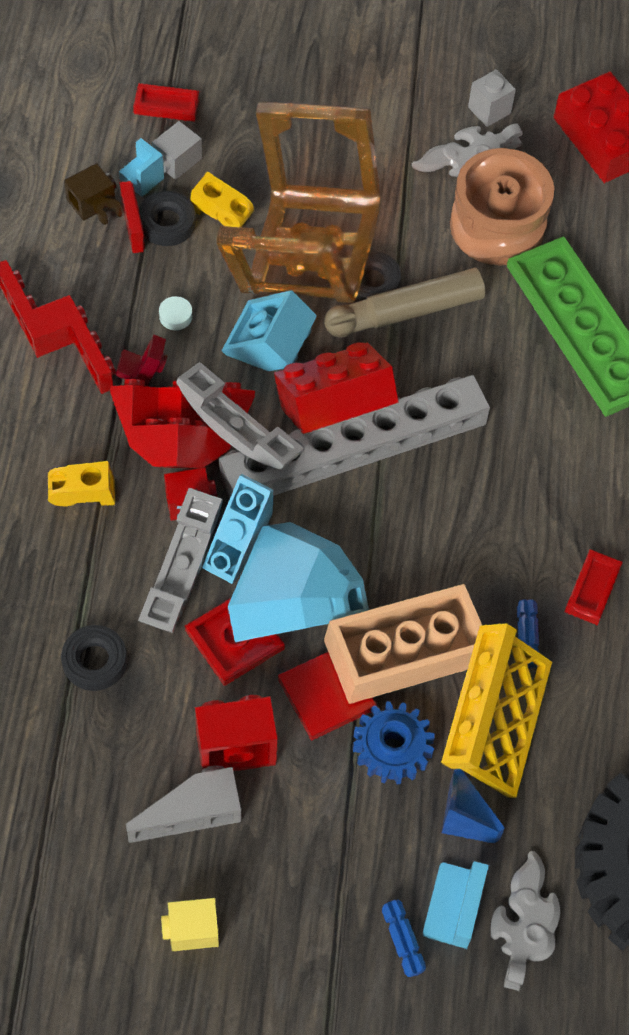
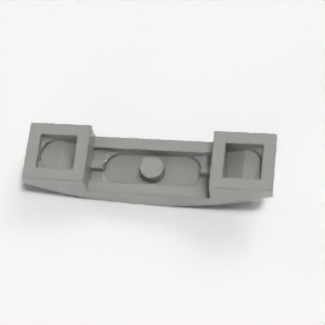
M197 363L178 377L176 383L197 414L214 432L241 453L262 464L277 469H283L302 453L304 448L279 427L269 432L224 395L222 390L225 382L202 363Z
M191 488L188 489L176 520L178 522L176 531L155 586L150 588L138 620L139 622L170 633L174 632L205 560L223 500L221 498Z

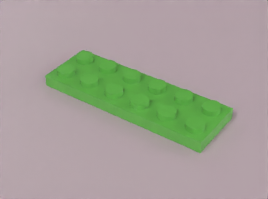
M563 236L509 258L507 268L604 416L607 417L628 408L629 331L566 238Z

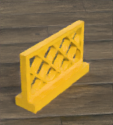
M509 624L480 625L441 763L451 769H462L504 796L516 798L552 661L515 636L517 630ZM512 649L515 663L509 666L508 660ZM530 662L538 666L533 681L527 666ZM516 670H518L522 687L517 690L511 675ZM503 683L506 696L502 699H499V693ZM522 695H525L527 702L525 714H522L518 700ZM509 704L513 721L506 724L502 707ZM494 718L497 730L490 734L489 730ZM516 729L518 742L516 748L513 749L509 732ZM499 738L504 755L497 759L492 742ZM484 752L487 765L483 768H480L479 766ZM505 763L509 771L507 783L503 781L500 766Z

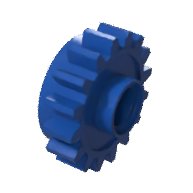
M388 701L384 711H381L376 705L372 706V718L364 714L361 716L360 725L362 727H355L353 737L357 741L353 742V752L361 753L358 756L357 764L359 766L366 764L369 777L376 774L381 777V783H385L387 779H394L396 784H401L402 778L406 776L414 780L417 768L422 771L426 770L428 765L426 758H432L434 748L430 745L433 744L435 736L434 733L426 732L430 724L428 719L418 721L420 710L415 709L411 713H407L406 703L403 702L399 709L396 710L393 709L391 702ZM388 739H396L402 744V746L398 748L389 747L384 741Z

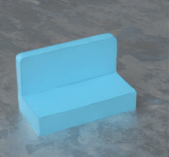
M473 861L472 867L469 870L447 863L440 864L423 929L424 937L467 949L472 937L489 865Z

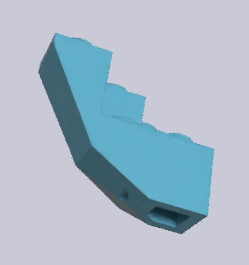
M291 522L268 525L261 528L228 604L235 642L329 624L331 620L369 610L363 579L341 547Z

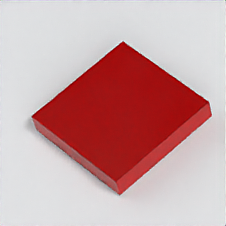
M231 598L185 625L186 633L224 686L285 650V644L278 634L235 642L228 610Z
M329 652L278 675V681L311 741L361 718L363 714L371 713L372 706L376 705L373 698L351 704L348 703Z

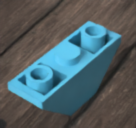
M244 474L239 475L203 563V569L231 584L236 581L247 563L261 528L268 525L272 516L273 489Z

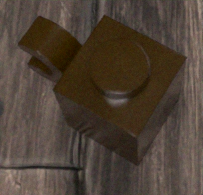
M97 163L64 180L66 200L83 221L97 214L99 221L106 225L108 224L106 212L113 211L118 217L122 216L121 204L115 199L116 182L109 172L104 173Z

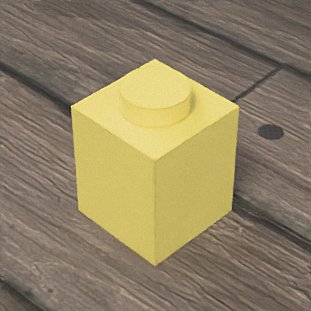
M215 898L168 903L169 915L161 916L163 940L171 939L172 951L219 947Z

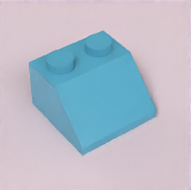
M292 290L248 300L222 352L229 357L268 372L284 369L285 366L295 363L298 359V352L304 340L310 335L311 327L317 315Z

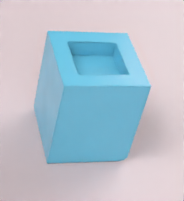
M140 138L136 141L137 157L119 171V179L122 182L131 181L134 191L143 197L164 179L163 155Z

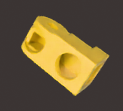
M208 171L191 192L190 201L197 214L200 215L204 212L215 220H219L223 226L231 231H239L254 212V206L246 196Z
M109 462L67 465L66 467L50 470L48 472V501L57 506H71L76 503L99 501L101 506L115 505V477Z

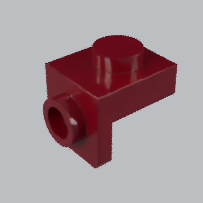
M153 334L142 356L128 350H123L120 354L116 376L123 379L145 380V386H148L154 373H161L167 361L168 355L163 353L166 339Z

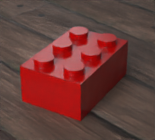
M607 72L560 93L553 118L603 183L628 173L629 93L612 72Z
M354 343L349 345L346 350L336 353H323L318 355L315 360L305 363H292L285 366L284 370L274 372L281 409L302 434L399 403L392 366L369 343Z

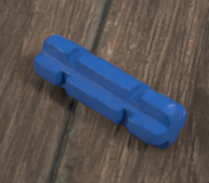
M523 599L518 602L517 617L519 618L518 639L539 652L538 619L536 618V614H538L537 602L535 600ZM533 662L527 664L528 668L537 667Z
M394 900L384 904L382 913L386 923H390L388 929L398 956L403 958L401 964L405 975L413 977L423 973L426 969V964L422 954L417 952L419 946L409 920L404 918L406 912L402 902Z

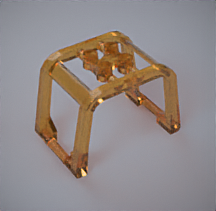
M259 102L256 116L271 185V200L261 236H256L254 228L220 226L217 235V246L241 293L258 294L260 291L282 293L292 290L296 295L336 298L338 302L353 303L360 289L376 228L380 202L371 110L368 108ZM291 117L334 120L336 132L357 142L363 190L287 184L279 134L291 128ZM285 208L362 214L357 233L342 232L341 228L336 225L312 227L303 222L297 223L292 227H281ZM344 245L354 246L351 259L340 257L339 251L343 249ZM243 249L256 250L251 269L244 256ZM269 265L285 266L288 274L291 276H299L304 271H316L321 278L328 279L331 288L265 282Z

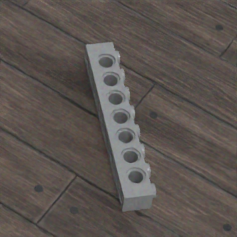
M474 375L465 378L456 377L444 385L435 388H422L413 395L401 399L398 398L399 403L309 433L302 434L299 429L291 432L289 436L304 449L295 458L297 459L296 461L290 462L283 469L267 466L248 457L239 450H233L224 457L219 458V475L229 499L241 474L273 489L274 496L484 426L487 423L490 406ZM442 406H450L453 409H446ZM411 416H419L422 419H413ZM380 426H387V427H390L391 429H390V430H383V429H381V428H379V427H380ZM355 436L359 440H350L347 437ZM326 447L328 450L319 451L315 448ZM253 468H262V469H264V471H263V472H253V471H251V469H253Z

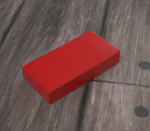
M138 83L133 112L136 115L195 122L200 93L198 90Z
M131 181L120 182L121 203L132 253L144 252V232L133 183Z
M590 549L564 612L598 625L623 562Z

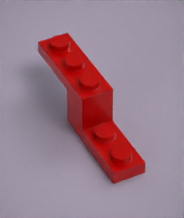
M7 260L1 261L0 288L36 357H41L74 343L100 393L103 394L110 391V386H113L112 376L116 374L110 357H103L100 351L102 345L96 331H89L86 325L88 324V319L81 305L76 306L71 296L68 295L37 308L31 294L26 296L22 290L25 288L19 271H12Z

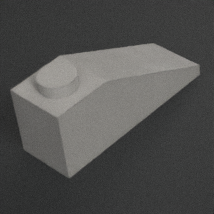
M216 765L203 769L202 773L194 774L126 824L129 843L241 822V807L233 767L224 768L223 766Z

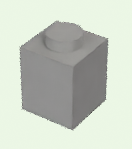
M496 69L472 82L468 108L488 127L511 114L516 89Z
M180 121L152 142V147L163 155L164 173L166 172L175 180L202 159V138Z

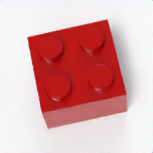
M248 695L235 702L224 703L221 700H212L205 702L200 707H195L196 735L202 770L216 765L223 766L224 768L233 767V771L276 765L277 733L270 697L261 698L260 695Z

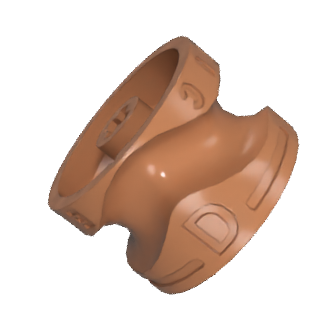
M507 148L482 151L466 161L457 177L455 201L450 220L451 234L459 248L477 261L500 266L507 265L509 258L539 247L545 235L547 217L554 198V184L549 171L541 162L529 154Z

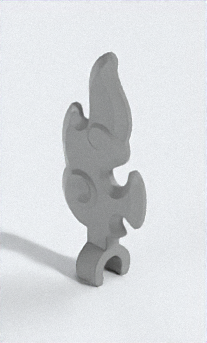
M517 123L507 126L501 133L495 135L491 131L481 135V128L479 126L464 128L458 131L454 138L456 140L468 141V147H463L455 142L435 146L427 151L420 160L414 161L412 168L422 172H432L450 165L453 169L449 171V175L458 177L466 161L482 151L504 147L515 149L521 146L522 143L519 136H522L523 132Z
M534 851L528 853L527 861L517 870L511 881L509 905L519 915V920L511 922L506 916L504 906H499L495 910L491 920V937L494 940L500 937L505 938L506 944L502 946V951L510 955L504 987L517 991L520 990V985L524 981L526 961H543L553 953L555 949L554 932L560 918V904L556 894L550 893L548 898H542L540 895L545 877V868L541 858Z

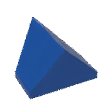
M462 769L454 770L449 786L442 833L496 843L501 839L505 827Z

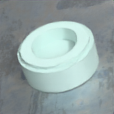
M177 296L165 299L159 307L160 322L170 330L186 328L192 321L191 304L186 299Z

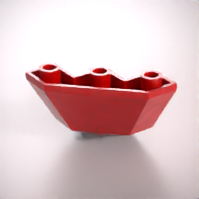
M125 379L124 385L110 386V394L129 446L153 467L204 468L230 450L231 445L214 432L197 414L183 395L176 381H173V387L161 388L145 386V380ZM225 382L222 393L248 413L255 398V391L241 389V383Z

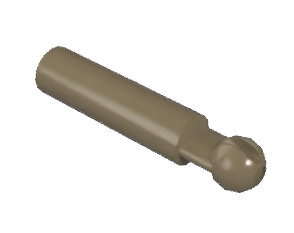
M471 268L367 297L366 300L347 305H336L326 313L324 323L327 331L333 336L339 338L347 337L361 330L372 327L377 329L484 299L485 286L479 270Z

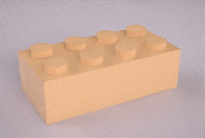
M465 584L331 620L327 627L324 642L348 703L351 704L467 670L478 630L482 623Z

